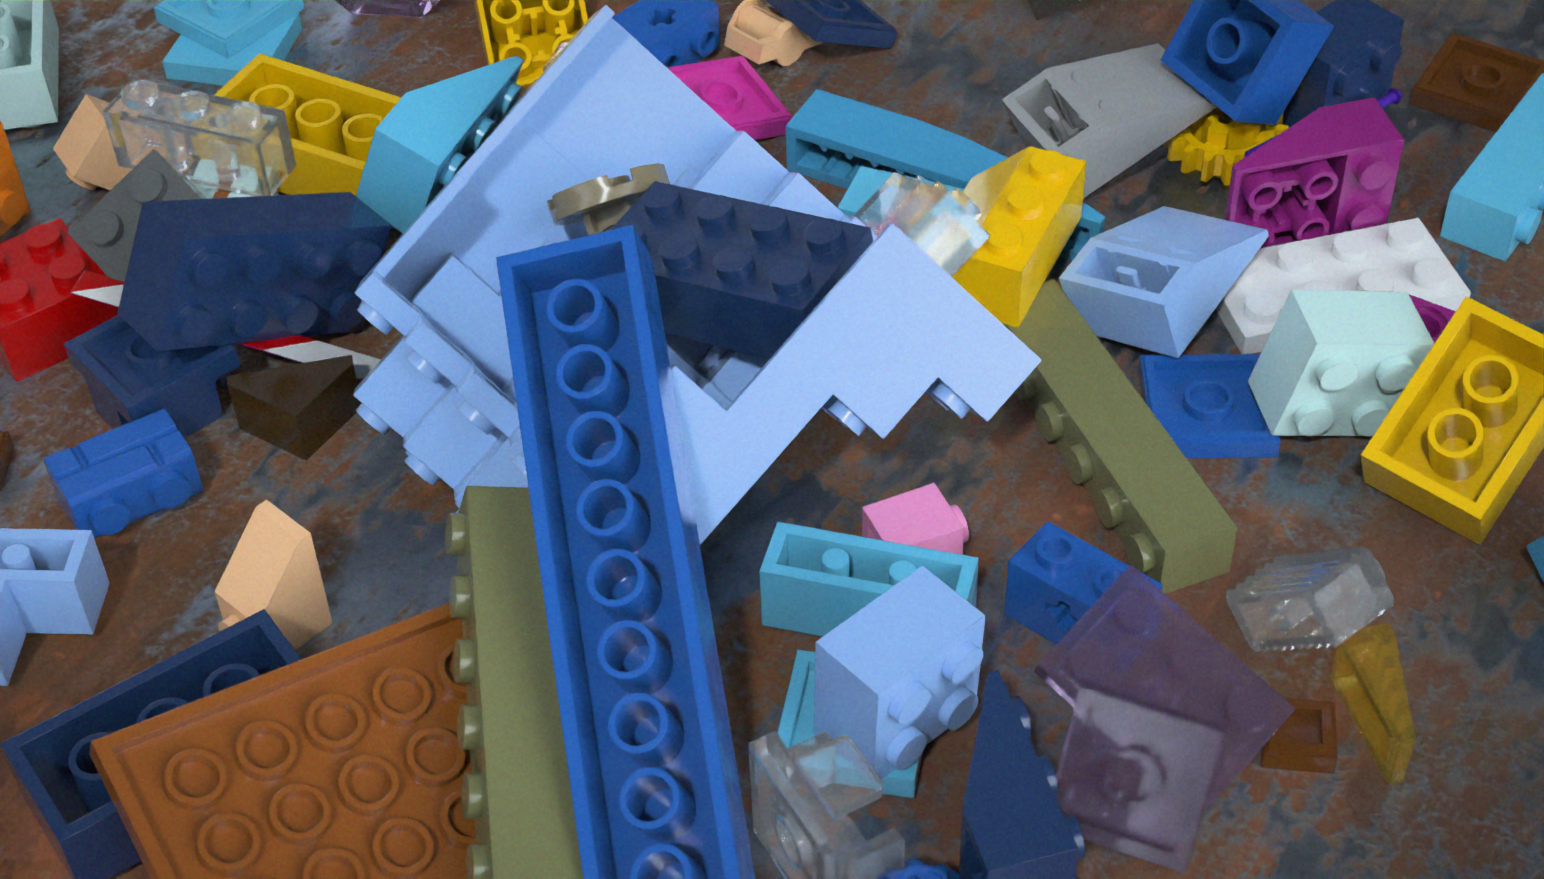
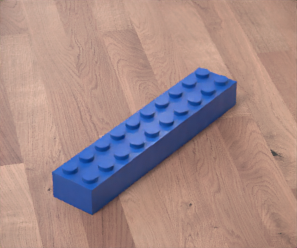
M633 225L496 257L583 879H756L652 257Z

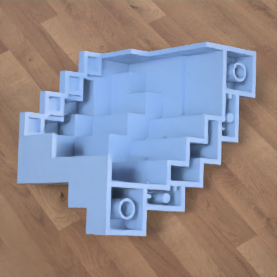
M607 5L591 16L547 66L548 68L506 114L502 122L361 280L355 291V294L362 299L357 310L371 324L386 335L394 327L403 334L355 388L353 396L362 402L356 409V412L381 434L386 435L392 428L403 437V447L407 449L405 453L408 457L404 460L406 464L432 486H435L440 479L454 489L455 505L460 508L466 486L528 488L496 257L588 236L584 221L554 226L547 200H552L554 194L604 175H608L609 179L629 175L630 180H633L630 168L659 163L664 164L670 184L865 226L857 217L844 215L801 174L789 172L745 131L733 129L612 18L615 13ZM889 223L878 237L872 232V244L770 359L665 333L700 545L820 408L844 427H848L857 436L865 428H868L883 439L924 393L945 411L950 410L960 419H963L969 412L988 422L1042 360L893 223Z

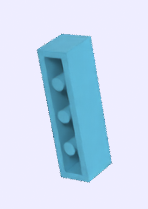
M1544 73L1536 80L1450 191L1440 237L1505 262L1520 242L1529 244L1534 237L1541 221L1542 211L1544 210Z

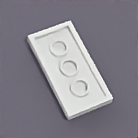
M1414 218L1260 248L1215 309L1241 354H1253L1262 352L1291 289L1408 292L1410 295L1454 311L1458 309L1466 296L1470 298L1471 292L1421 220Z

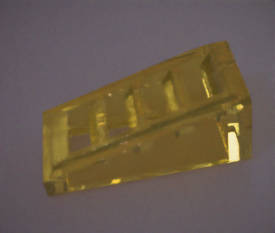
M1381 623L1343 631L1339 639L1330 678L1384 780L1389 785L1403 783L1416 736L1394 630L1390 623Z

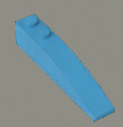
M819 89L814 91L786 125L787 170L845 189L849 188L860 166L965 189L972 177L1008 158L970 139L921 120ZM1083 202L1082 217L1059 256L1073 260L1091 237L1104 232L1105 216Z

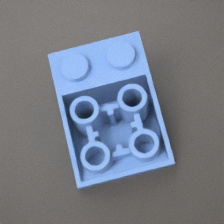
M1163 206L1091 237L1061 274L1059 280L1062 290L1096 336L1179 358L1269 237L1268 230Z

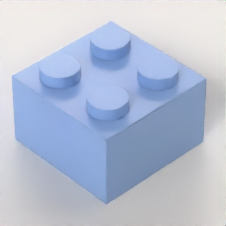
M924 566L915 570L815 642L813 733L873 786L893 770H904L911 766L920 757L927 744L945 730L953 731L963 726L971 718L978 706L979 699L977 693L980 664L983 659L982 644L985 615Z

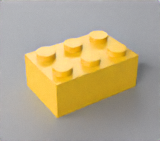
M1466 296L1361 453L1364 482L1481 545L1544 448V335Z

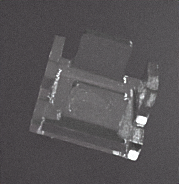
M776 731L749 743L753 831L785 879H877L887 869H904L905 840L897 829H890L866 841L852 819L846 816L880 799L883 795L882 781L849 736L842 735L832 739L828 732H823L787 748Z

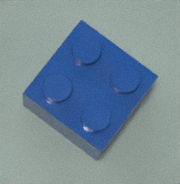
M1193 0L1160 61L1235 122L1276 125L1334 26L1300 0Z

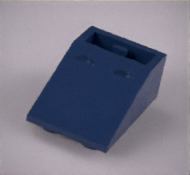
M999 670L988 672L963 801L959 858L961 879H1077V860L1084 859L1085 845L1081 828L1072 813L1063 815L1056 799L1058 792L1057 781L1051 761L1045 753L1036 755L1030 741L1031 724L1026 706L1020 696L1010 697Z

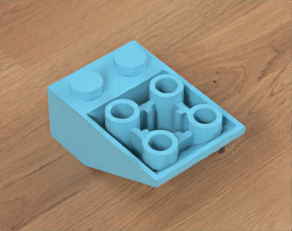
M514 56L405 93L375 129L356 197L387 221L391 227L404 233L517 103L523 87L518 85L516 81L524 60Z

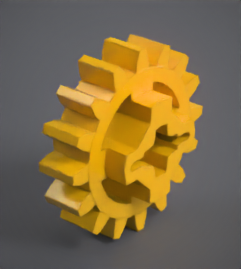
M1216 107L1165 142L1163 147L1168 148L1167 158L1169 161L1182 160L1180 171L1184 174L1198 170L1201 172L1200 181L1207 182L1211 178L1221 179L1224 185H1230L1232 167L1244 158L1246 151L1277 136L1289 127L1282 124L1283 114L1276 125L1235 122L1221 109Z

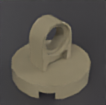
M655 163L630 168L633 180H630L629 175L610 179L608 175H604L554 194L552 200H547L554 226L584 221L588 235L609 231L655 181L670 184L664 164Z

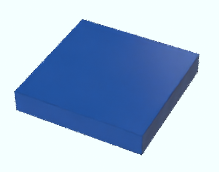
M1260 354L1180 355L1179 358L1168 355H1140L1138 374L1141 396L1186 458H1278L1281 443L1280 436L1271 435L1248 383Z

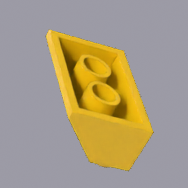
M1029 146L970 179L925 253L1001 323L1019 328L1082 217L1086 161L1062 155L1056 151Z

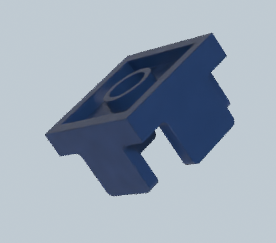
M119 315L64 343L69 362L84 376L96 412L112 429L165 408L175 423L177 430L186 438L221 418L223 411L216 385L220 389L227 387V376H230L231 371L241 366L237 350L232 344L156 351Z

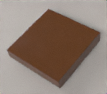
M1450 33L1411 89L1409 105L1497 132L1536 80L1544 73V60L1456 33Z

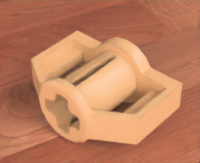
M744 0L736 8L727 26L724 45L757 64L773 60L781 66H789L797 61L805 49L820 45L822 42L814 41L773 6H766L761 0Z

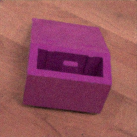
M1375 98L1320 107L1233 165L1225 220L1267 229L1269 237L1260 248L1387 224L1404 138Z

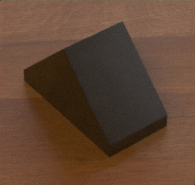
M352 355L227 376V385L239 429L305 461L357 413L356 409L362 403L353 396L355 388L358 386Z

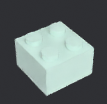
M1291 289L1248 383L1272 436H1373L1435 343L1408 292Z

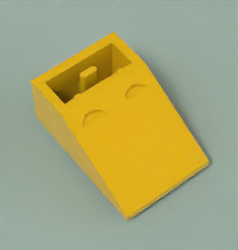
M474 0L488 65L514 56L520 57L524 61L516 83L523 88H529L548 68L547 66L588 21L584 0Z

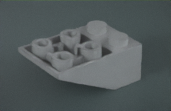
M1159 43L1049 67L1002 99L1014 126L1027 147L1052 150L1062 155L1086 161L1083 198L1217 107L1160 61L1165 49Z

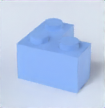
M0 528V686L9 685L27 633L93 635L110 583L91 530Z

